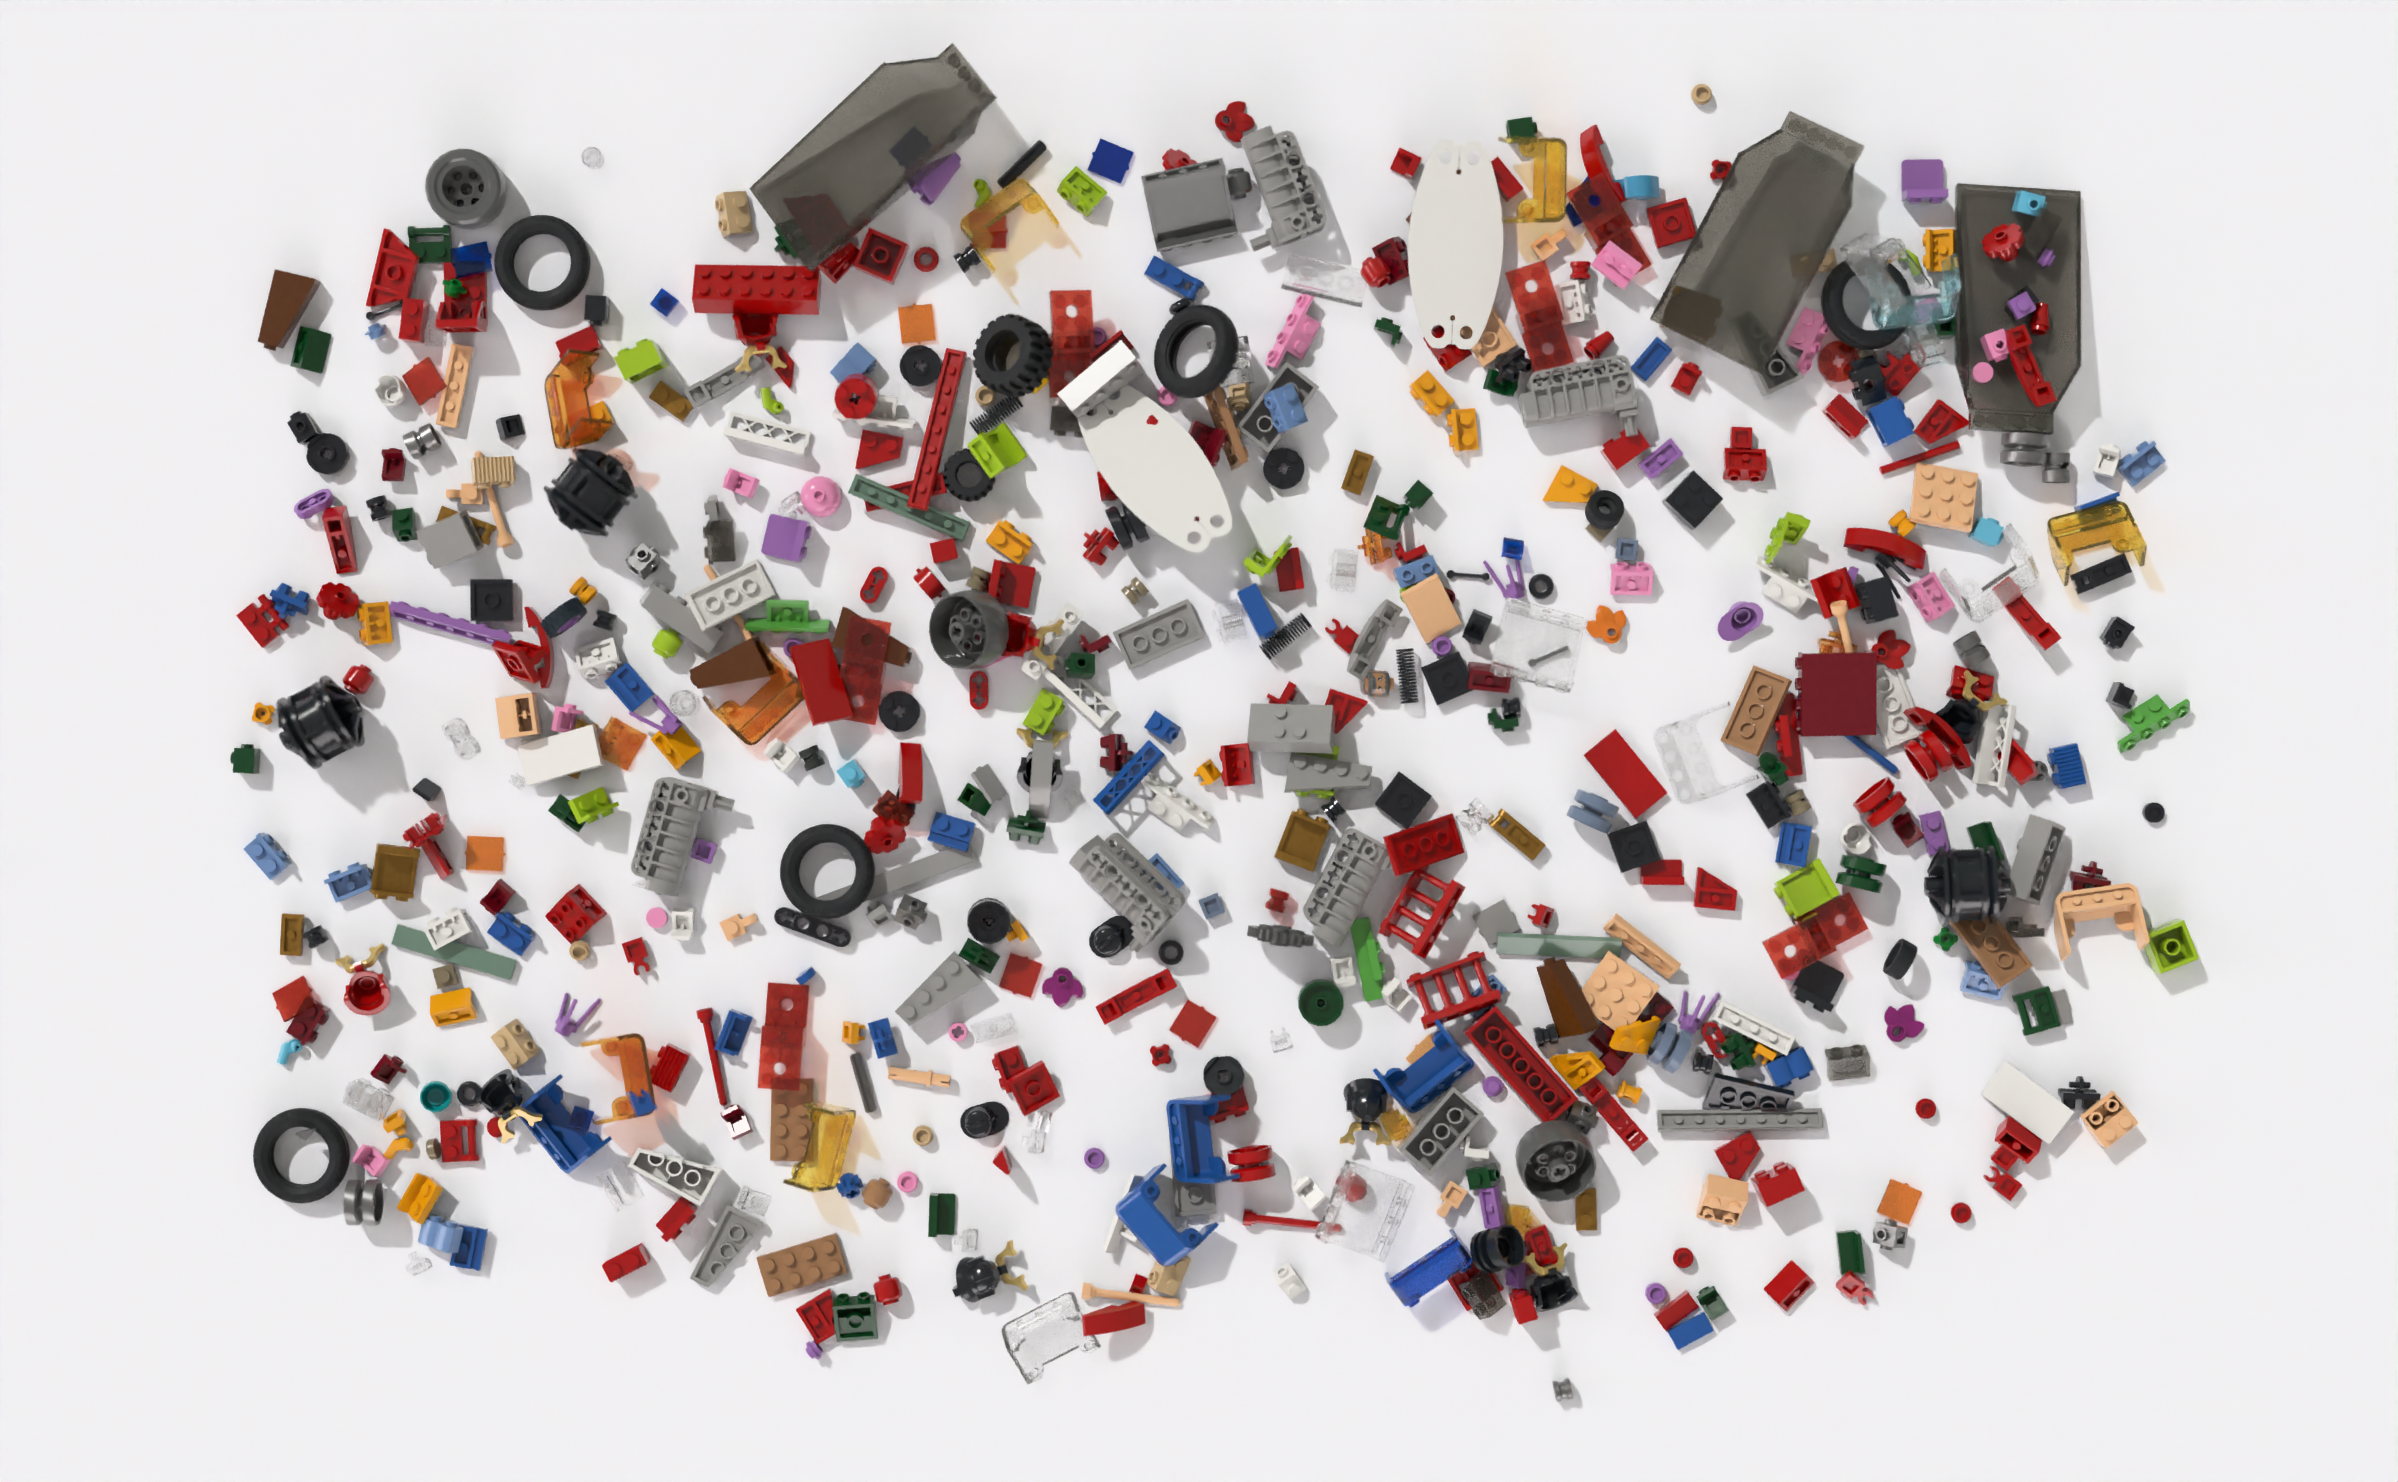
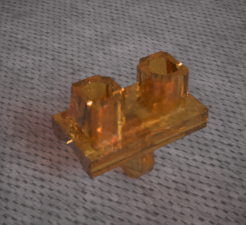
M1365 528L1366 536H1362L1363 544L1357 545V549H1364L1365 557H1370L1371 565L1382 563L1384 560L1392 558L1391 548H1382L1381 540L1389 538Z
M1840 627L1837 628L1836 632L1829 631L1828 637H1833L1835 640L1817 639L1819 653H1832L1833 648L1840 649L1839 652H1845L1843 642H1841ZM1852 644L1853 650L1857 651L1858 645Z

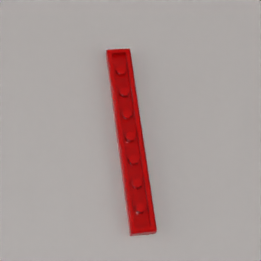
M949 348L945 350L907 503L908 508L923 511L929 510L967 357L965 351Z

